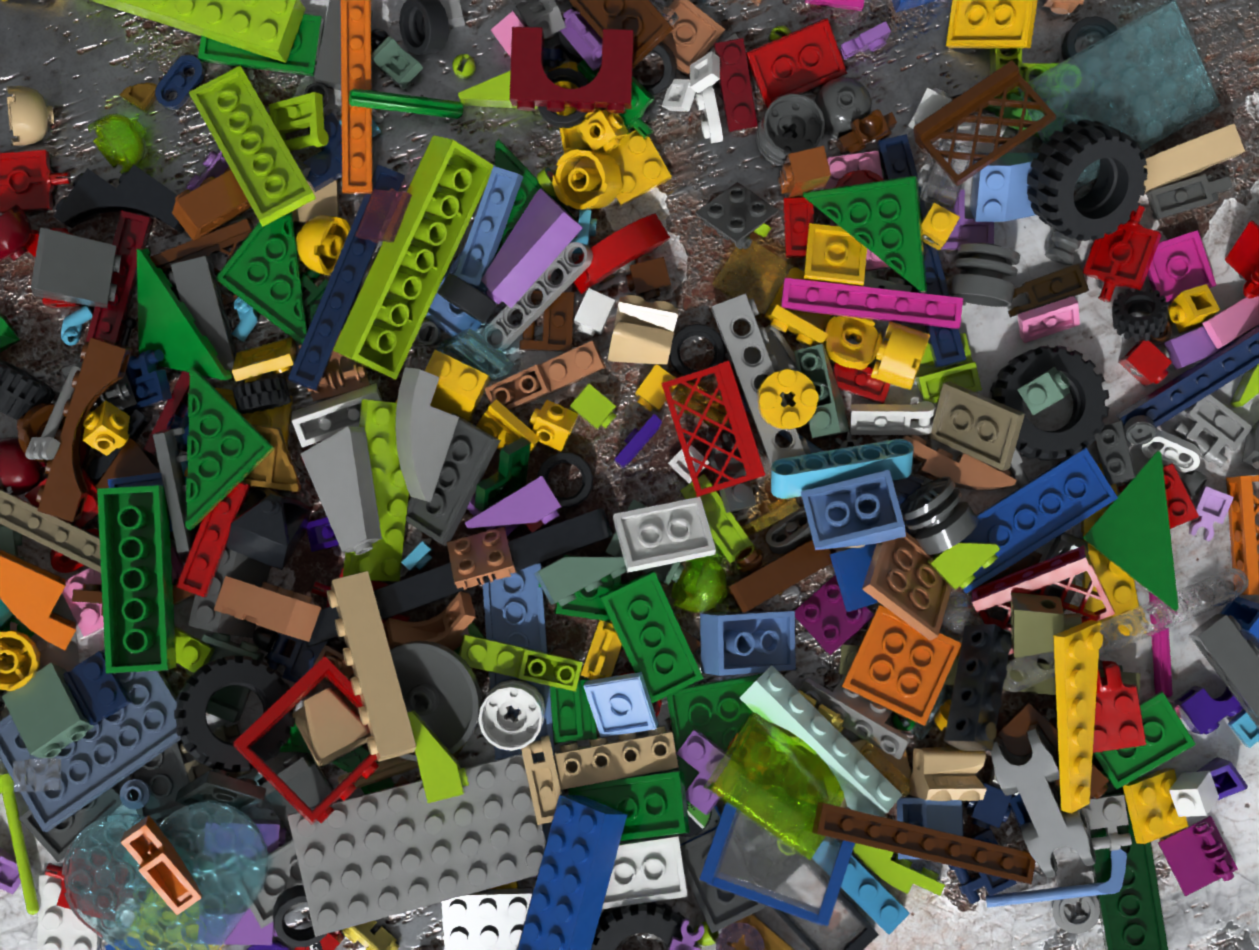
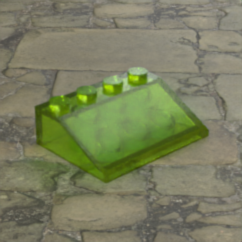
M753 712L703 787L793 852L808 860H811L826 837L812 833L818 802L840 807L844 799V793L836 777L823 760L755 712Z

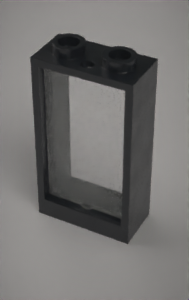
M802 850L799 854L796 853L788 856L782 863L784 868L776 875L772 872L760 884L763 888L820 908L829 878ZM839 891L828 926H821L774 909L810 950H864L879 935L875 928L841 891Z

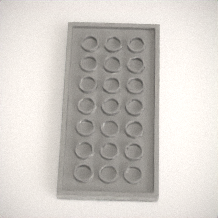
M518 754L465 768L469 786L464 787L465 793L463 795L427 803L423 782L418 780L349 798L345 801H337L331 806L335 811L322 824L317 820L311 825L299 812L288 814V821L315 937L537 876L544 855L546 841L542 824L537 825L523 755Z

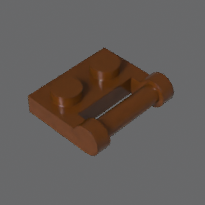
M533 291L531 294V301L536 305L537 301L543 300L542 291ZM563 292L544 311L543 341L534 340V321L523 332V340L519 342V350L556 352L572 350L574 292Z

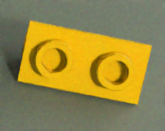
M599 620L581 672V676L587 677L589 680L612 676L622 647L612 623Z

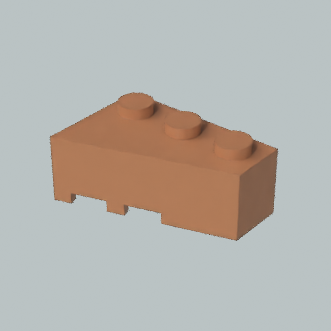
M225 576L214 610L310 642L321 607L310 604L311 597L263 582L262 586L259 587Z

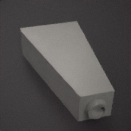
M347 426L301 453V457L342 553L355 552L356 555H360L370 551L373 548L372 544L382 539L366 432L364 427Z

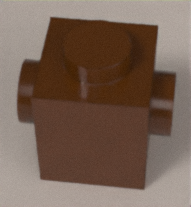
M644 256L635 259L634 264L629 265L630 274L625 275L629 292L635 291L636 296H643L644 300H651L660 297V292L671 289L664 257L651 259V256Z

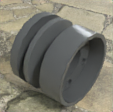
M789 94L780 96L770 104L758 124L756 142L759 151L766 160L776 166H782L785 164L788 154L816 148L824 136L825 120L823 113L813 100L804 95ZM789 130L792 132V135L786 139L783 134Z
M965 243L959 245L957 254L962 258L956 260L955 266L966 271L967 274L953 276L950 297L963 298V302L982 306H1011L1015 285L1004 280L1003 277L1017 275L1018 269L1012 265L1019 263L1020 254L1011 249L989 243Z
M941 477L925 484L909 495L900 505L903 520H906L907 527L912 530L917 529L915 538L925 553L929 555L941 553L955 546L970 535L979 522L967 502H959L962 494L959 489H954L955 484L951 477Z

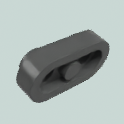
M804 506L795 509L767 532L766 542L773 553H788L811 536Z

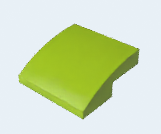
M960 333L966 360L936 368L928 342L915 378L923 401H929L933 404L938 403L943 383L949 381L973 392L982 390L976 362L972 360L966 333Z

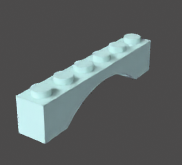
M772 665L740 697L761 720L774 723L790 731L817 752L836 777L844 793L847 806L851 810L883 817L902 796Z

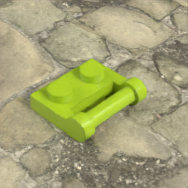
M312 92L269 104L270 118L290 152L310 146L322 147L328 144L329 137L324 129L322 94ZM310 127V134L286 140L285 133Z

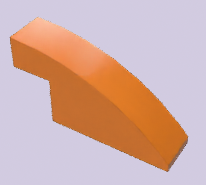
M0 549V599L13 615L31 631L47 642L66 650L76 632V622L52 612L66 586L65 579Z

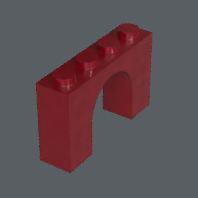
M512 27L510 102L512 106H517V109L522 111L535 110V106L547 107L548 111L553 112L565 111V107H575L578 112L585 113L595 112V108H607L609 113H624L625 109H632L633 30L603 29L602 64L597 76L583 87L567 89L554 84L544 72L543 28Z

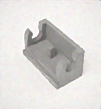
M517 0L515 2L527 26L542 27L544 38L566 28L555 0Z

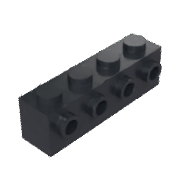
M996 624L965 625L944 738L945 742L961 751L993 750L994 739L997 734L998 714L1002 704L1003 685L1007 675L1006 667L1012 645V634Z

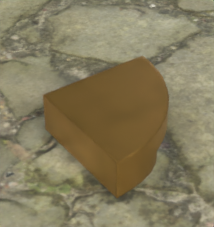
M145 82L129 86L121 92L120 96L147 113L156 99L155 90L157 85Z

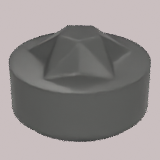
M1135 416L1129 419L1124 426L1127 440L1135 445L1146 444L1156 435L1154 422L1147 416Z

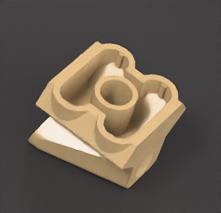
M636 295L620 297L608 361L667 365L679 308H675L674 305L666 301L649 303Z
M327 688L303 702V707L293 713L295 724L318 767L327 765L367 743L366 737L371 736L368 725H362L355 705L339 689L332 690Z
M956 747L914 748L913 772L907 782L910 795L931 801L983 800L987 788L975 774L984 766L986 752L961 751Z

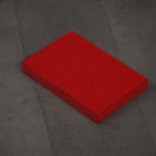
M828 18L821 19L746 52L747 60L766 108H769L770 104L780 96L789 94L799 95L832 79L848 74Z

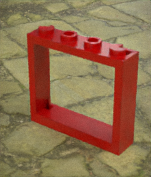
M325 656L233 742L234 747L311 825L317 820L322 824L335 811L331 806L339 798L345 801L357 789L354 784L362 776L367 779L378 769L379 765L376 763L378 761L376 754H369L321 803L311 810L251 747L325 677L357 708L363 706L360 695H354L351 682Z

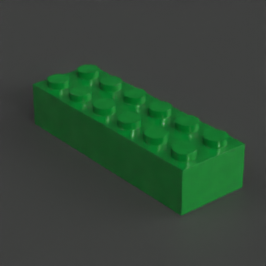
M164 486L97 489L106 674L160 671L176 668L170 522Z

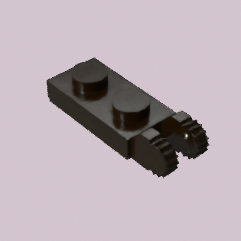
M1078 263L1025 282L1021 287L1015 288L1013 299L1025 293L1029 303L1011 308L1008 311L1010 318L1020 313L1088 292L1089 288L1080 264Z

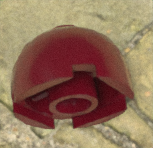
M17 204L0 216V261L11 257L14 261L28 251L24 245L31 238L32 228L29 219Z
M18 437L0 439V477L4 488L11 486L12 490L9 493L15 496L30 492L40 483L42 468L46 467L47 464L28 459L20 447Z

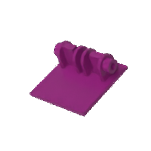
M836 575L795 610V618L829 655L834 653L874 616L867 607L846 612Z
M1211 816L1157 842L1184 896L1221 878L1223 881H1229L1235 877L1233 872L1238 870Z

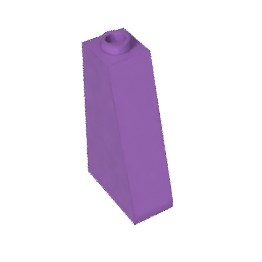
M541 188L536 192L481 279L488 288L486 294L498 305L503 301L512 308L583 228L559 203Z

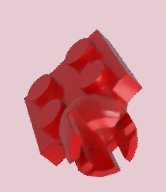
M1102 661L1105 677H1100L1098 668L1093 753L1146 745L1136 685H1128L1122 682L1120 668L1116 662Z

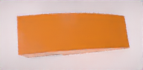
M149 815L124 832L121 844L139 863L138 871L176 915L202 898V893L186 865Z

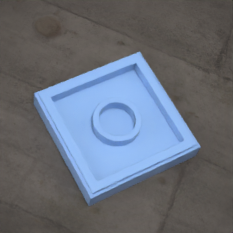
M642 672L588 680L583 685L601 738L655 730L657 728L658 721Z

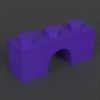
M1193 686L1171 703L1192 732L1197 734L1204 733L1205 735L1216 730L1220 725L1218 723L1226 716L1232 717L1243 709L1227 686L1224 693L1215 699L1211 698L1204 688Z

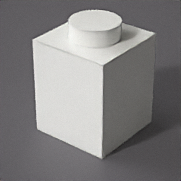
M588 288L574 318V324L579 325L577 330L591 337L595 333L602 335L616 304L615 300Z
M1210 771L1182 772L1169 790L1178 817L1207 816L1219 798Z

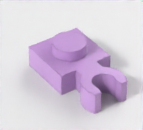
M1203 485L1195 504L1199 519L1190 525L1189 534L1195 536L1197 530L1200 527H1204L1206 533L1203 539L1211 541L1214 536V521L1223 524L1234 497Z

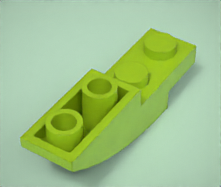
M466 634L463 635L459 656L472 668L575 692L583 664L581 661Z
M856 843L854 845L853 852L864 865L896 889L908 894L912 884H915L941 896L945 884L938 879L940 874L926 867H923L922 871L911 867L912 861L909 859H898V854H896L895 858H892L894 852Z

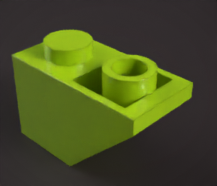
M959 542L950 549L934 554L927 562L951 588L956 590L960 586L964 589L975 579L973 574L981 566L985 569L998 558L996 553L1000 548L994 543Z

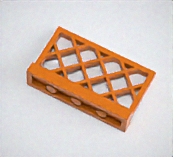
M1259 475L1226 478L1227 494L1234 497L1228 510L1234 595H1259V554L1257 553L1259 527L1255 524V515L1259 512V499L1253 494L1252 482H1259Z

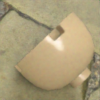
M7 86L8 94H13V96L7 97L10 130H13V136H17V138H11L13 146L37 143L47 134L48 124H54L53 107L46 106L44 97L35 89L24 86Z

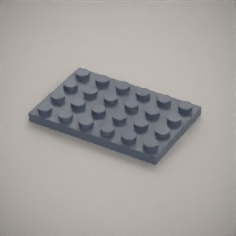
M161 670L116 673L132 703L108 718L99 721L97 725L86 732L82 739L71 742L61 749V752L56 757L43 760L29 754L11 715L0 721V759L43 832L50 831L181 740L180 736L177 735L176 719H174V710H176L178 702L176 701L177 696ZM64 677V680H65V682H66V684H67V686H68V688H69V690H70V692H71L73 698L75 699V701H76V703H77V705H78V707H79V709H80V711H81L83 717L86 718V716H85V714L83 713V711H82V709H81V707H80L78 701L76 700V698H75V696H74V694H73V692H72L70 686L68 685V683H67V681H66V679H65V677Z

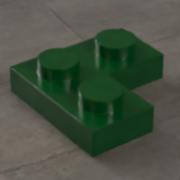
M521 437L501 448L499 471L477 484L475 508L483 512L526 485L531 444L529 441Z

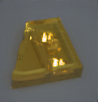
M795 498L789 500L777 499L767 505L770 511L741 528L749 537L755 532H759L800 509Z

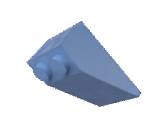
M975 153V154L988 155L989 153ZM1006 153L973 175L970 210L975 222H1006L1036 215L1031 208L1032 202L1028 200L1027 189L1030 188V185L1027 184L1028 173H1032L1033 168L1030 167L1033 158L1037 159L1039 153Z
M890 470L801 492L815 550L877 544L906 536L905 524Z
M795 611L700 613L701 673L717 676L765 672L771 665L777 671L796 670Z

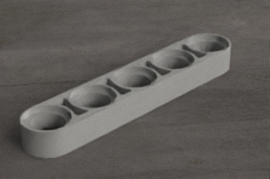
M579 242L568 244L512 308L507 305L485 327L482 333L484 346L495 351H502L508 348L590 266L593 260L591 248ZM576 248H581L584 252V259L579 264H574L571 258L572 252ZM560 268L564 277L560 284L555 285L551 281V274L555 269ZM536 289H540L543 293V300L539 305H534L531 301V294ZM519 309L523 314V319L519 325L515 326L511 322V314L514 310ZM499 329L502 332L503 339L499 345L495 346L491 341V334L494 330Z

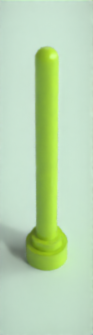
M7 773L0 775V794L2 793L26 910L28 914L35 915L39 911V905L23 829L19 820L20 815L14 790H17V787L10 774Z

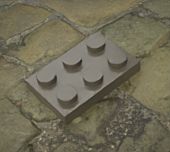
M950 381L945 382L942 386L929 438L1005 471L1010 468L1025 413Z

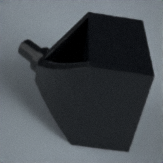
M256 486L231 523L227 548L283 570L306 532L311 508L300 501L271 489Z

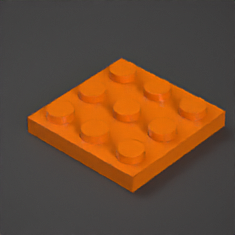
M878 605L841 687L925 726L962 643L941 633L930 641L889 609Z

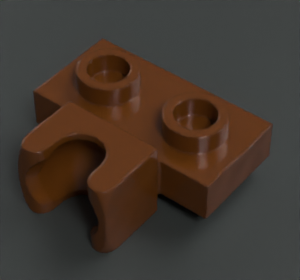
M876 109L869 116L861 120H854L850 125L852 132L840 137L836 146L840 154L847 151L850 154L857 153L866 147V143L874 139L878 142L892 135L891 130L895 127L897 121L892 112L883 116L881 111Z

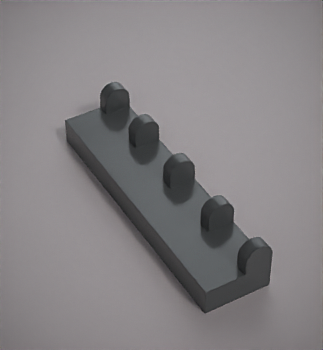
M184 427L165 429L153 434L177 553L190 551L196 537L195 528L190 531L185 527V521H187L186 484L181 462L188 460L187 453L179 455L175 435L185 433Z

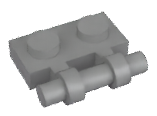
M1210 394L1193 404L1185 414L1186 417L1194 422L1193 425L1188 428L1179 422L1173 429V432L1179 435L1181 439L1196 445L1202 453L1201 457L1206 461H1213L1219 467H1222L1228 458L1220 453L1221 449L1226 446L1231 451H1235L1253 427ZM1202 430H1205L1215 438L1211 444L1198 436Z
M1124 794L1103 795L1098 799L1092 797L1090 804L1081 808L1089 823L1090 830L1105 828L1106 836L1092 838L1095 850L1109 848L1110 851L1120 850L1121 846L1132 844L1129 833L1119 835L1117 833V826L1128 825ZM1069 847L1071 853L1077 852Z

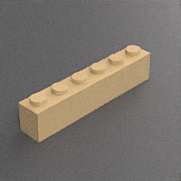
M366 571L334 579L331 583V590L327 591L330 607H336L339 619H335L338 636H344L347 646V648H343L345 663L347 666L352 665L355 677L350 678L354 695H360L363 706L358 707L362 725L368 724L371 736L366 737L369 752L371 755L376 754L378 762L413 753L417 746L369 573Z

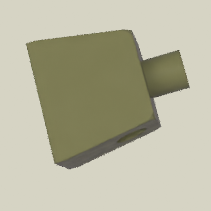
M1011 593V643L1014 658L1053 652V635L1082 624L1080 613L1064 614L1059 597Z

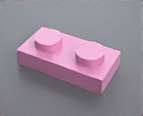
M1072 296L1018 314L1019 332L1023 342L1027 343L1080 325L1079 306L1075 297Z

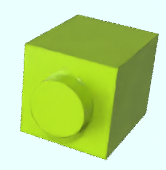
M588 384L570 405L573 411L578 413L597 431L601 426L606 429L617 416L613 413L616 405L591 384Z

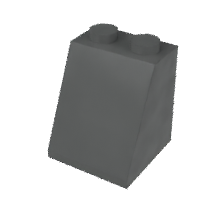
M40 228L31 282L34 297L108 309L109 301L115 302L117 284L112 283L113 272L119 273L122 255L116 254L115 245Z

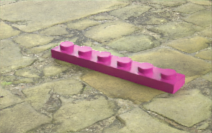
M784 278L781 307L787 310L953 329L960 328L963 298L792 278Z

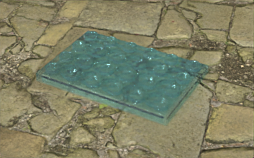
M1176 0L1167 1L1027 82L1056 114V120L1038 131L1042 142L1046 144L1051 140L1049 136L1057 130L1062 132V127L1072 122L1077 124L1080 120H1090L1092 122L1096 120L1129 135L1132 140L1139 144L1142 152L1221 106ZM1018 87V91L1024 101L1025 93ZM1027 109L1032 121H1038L1044 117L1040 110ZM1100 160L1094 161L1083 170L1074 190L1099 176Z

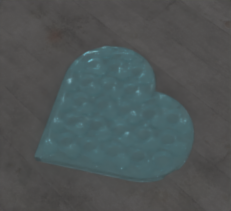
M214 801L193 803L176 810L165 818L161 824L154 821L172 844L202 893L200 900L178 915L173 912L138 871L139 863L121 844L124 832L144 819L145 816L130 813L110 815L91 823L75 837L66 853L62 868L67 892L64 893L66 900L76 917L116 950H219L255 902L267 878L268 852L260 830L245 813L225 803Z

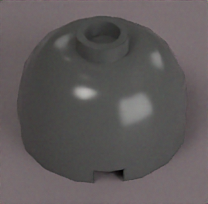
M839 77L830 80L820 88L814 99V102L823 113L825 120L824 131L828 132L827 134L832 137L840 138L852 132L850 125L854 120H861L871 114L872 101L870 94L862 83L853 78Z

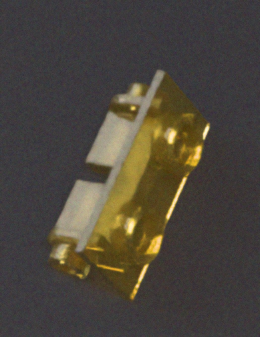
M680 384L673 400L684 405L692 389ZM697 386L698 389H700V390H702V391H704V392L707 391V390H705V389H703V388ZM695 391L687 407L703 415L710 398L707 402L703 400L704 395ZM716 395L715 398H717V399L723 401V399H722L721 397H719V396ZM713 401L706 417L722 424L727 414L725 406ZM674 404L675 407H677V409L681 411L682 408ZM687 410L684 411V414H691L699 419L701 418ZM705 419L703 420L710 427H718Z
M866 742L859 752L902 794L903 798L906 797L911 791L909 787L910 780L869 742Z

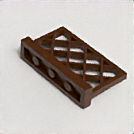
M1011 60L914 126V137L917 145L921 149L925 148L953 183L959 186L1056 120V114L1019 74V67ZM1017 86L1025 93L1024 101L1007 99V93ZM989 105L1001 106L999 118L982 116L983 109ZM1005 107L1023 108L1021 120L1003 118ZM1026 109L1040 110L1044 117L1038 121L1025 120ZM964 122L976 123L975 134L957 133L958 127ZM980 124L998 125L996 136L979 135ZM1002 125L1019 127L1018 134L1013 138L1000 137ZM940 138L952 140L950 151L937 150L932 144ZM956 140L972 141L971 153L954 152ZM977 142L995 144L994 150L988 155L975 154ZM952 160H970L969 168L957 174L951 167Z
M244 219L201 236L194 241L191 240L153 255L150 258L155 266L161 268L166 274H169V270L172 269L170 264L202 256H211L216 251L229 255L228 262L235 253L239 242L245 240L253 231L254 225L251 219ZM233 245L231 252L223 249ZM214 267L215 272L219 273L221 271ZM221 293L222 297L225 298L223 299L224 305L232 303L238 298L237 295L228 296Z

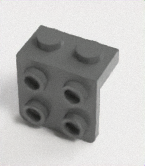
M298 754L294 755L282 764L285 769L277 774L310 809L316 807L333 791L310 754L305 755L301 759ZM264 777L257 780L260 787L267 788L265 793L266 800L287 832L291 834L287 815L298 811Z

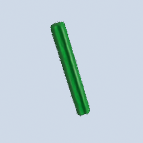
M356 88L349 92L348 100L351 106L456 119L463 115V103L459 101Z

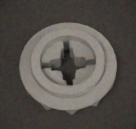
M1096 896L1053 900L1051 912L1055 923L1061 929L1072 934H1080L1089 931L1097 923L1100 915L1099 901ZM1077 901H1080L1079 907L1086 914L1075 913L1071 917V911L1065 904L1075 905Z

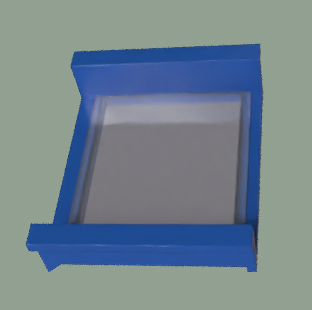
M735 775L699 880L818 925L828 926L855 843L812 833L817 806L749 783L746 778Z

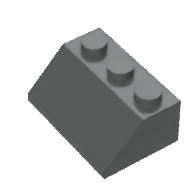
M226 546L207 597L204 598L195 594L188 626L216 633L253 638L256 628L255 623L215 611L214 607L225 576L261 587L263 582L267 583L271 566L228 549Z

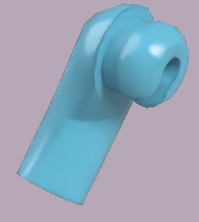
M238 297L234 301L233 306L238 312L240 322L232 332V335L244 342L256 326L258 315L254 308Z
M89 305L81 307L63 319L61 339L66 345H76L80 340L82 325L92 319L93 311Z

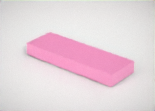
M1259 296L1252 299L1245 297L1202 323L1217 349L1259 325Z

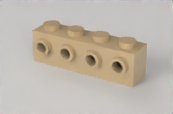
M657 726L655 730H648V734L636 736V732L618 735L619 739L607 741V737H599L597 739H590V745L578 747L577 742L560 745V750L555 751L554 755L561 790L679 768L672 730H665V726Z

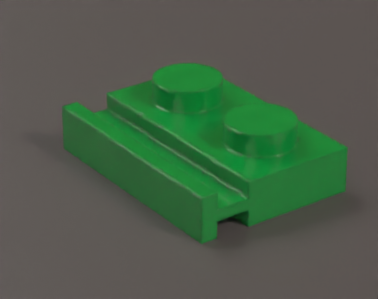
M589 679L578 680L576 692L550 686L554 743L597 739L596 722L583 686Z

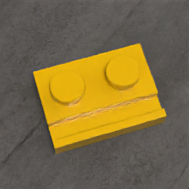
M497 399L488 407V410L476 425L501 440L497 447L500 451L505 445L523 437L531 443L530 454L536 443L541 439Z

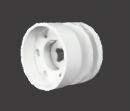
M511 679L500 682L490 690L480 707L478 720L482 734L489 743L499 749L513 751L526 747L535 740L541 730L546 710L544 700L537 688L526 681ZM510 706L513 709H520L518 718H515L513 714H507Z

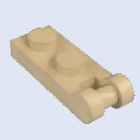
M549 735L540 737L541 740L534 741L521 749L537 825L553 821L559 795H562ZM543 752L545 760L534 763L532 754Z

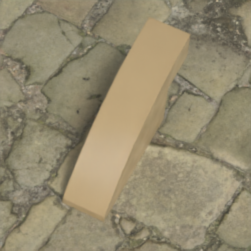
M1235 123L1146 158L1147 165L1143 166L1148 172L1147 180L1144 181V186H1146L1145 193L1197 175L1210 166L1235 158L1245 152Z

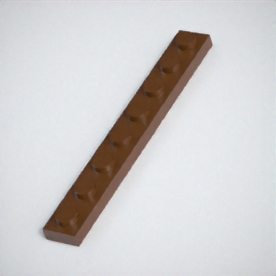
M818 802L812 830L814 834L1032 884L1036 861L1029 852Z

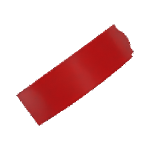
M656 213L621 228L591 247L593 252L592 263L574 281L581 294L586 293L588 288L592 289L629 262L652 253L671 238ZM584 253L579 256V260L574 264H579L583 261Z

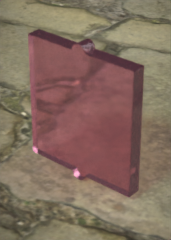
M393 188L389 191L374 189L355 236L360 239L371 240L374 243L378 241L393 243L412 195L406 192H397Z

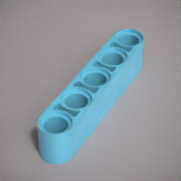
M894 439L778 459L771 465V493L781 499L800 497L802 491L885 470H890L892 481L904 479L912 473L914 447L907 440Z

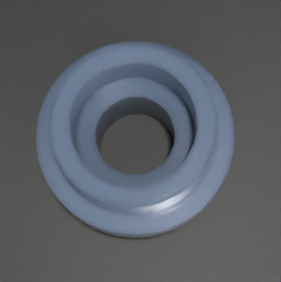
M132 779L121 787L120 800L129 809H140L150 800V788L143 780ZM132 789L137 790L139 793L137 800L130 797Z

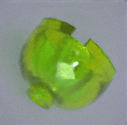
M116 113L104 115L88 125L89 133L94 130L97 135L93 142L103 157L113 168L117 165L122 168L119 173L128 172L133 164L137 166L142 161L146 150V143L143 138L146 132L137 120L131 121L125 115Z
M710 556L687 560L691 565L686 572L683 569L679 579L673 584L671 598L676 600V602H673L675 606L691 613H705L724 601L727 595L725 571Z

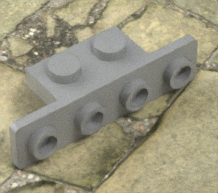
M846 675L833 692L809 678L805 679L800 690L817 701L815 704L817 710L823 704L841 715L840 718L844 720L843 727L897 759L902 758L910 738L886 724L894 713L893 711L841 687Z

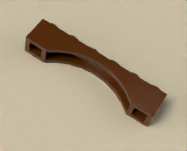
M99 337L90 338L89 342L86 341L80 355V358L84 359L81 370L76 371L72 380V387L75 390L72 399L67 400L63 409V416L66 419L63 428H59L55 435V439L61 444L54 459L47 462L45 473L48 474L46 484L40 487L36 501L40 503L38 512L70 522L81 518L89 493L80 462V441L83 423L98 398L111 385L124 378L133 348Z

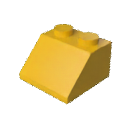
M434 350L425 371L440 378L430 406L450 414H458L470 422L485 392L484 388H487L491 378L489 375L438 350Z

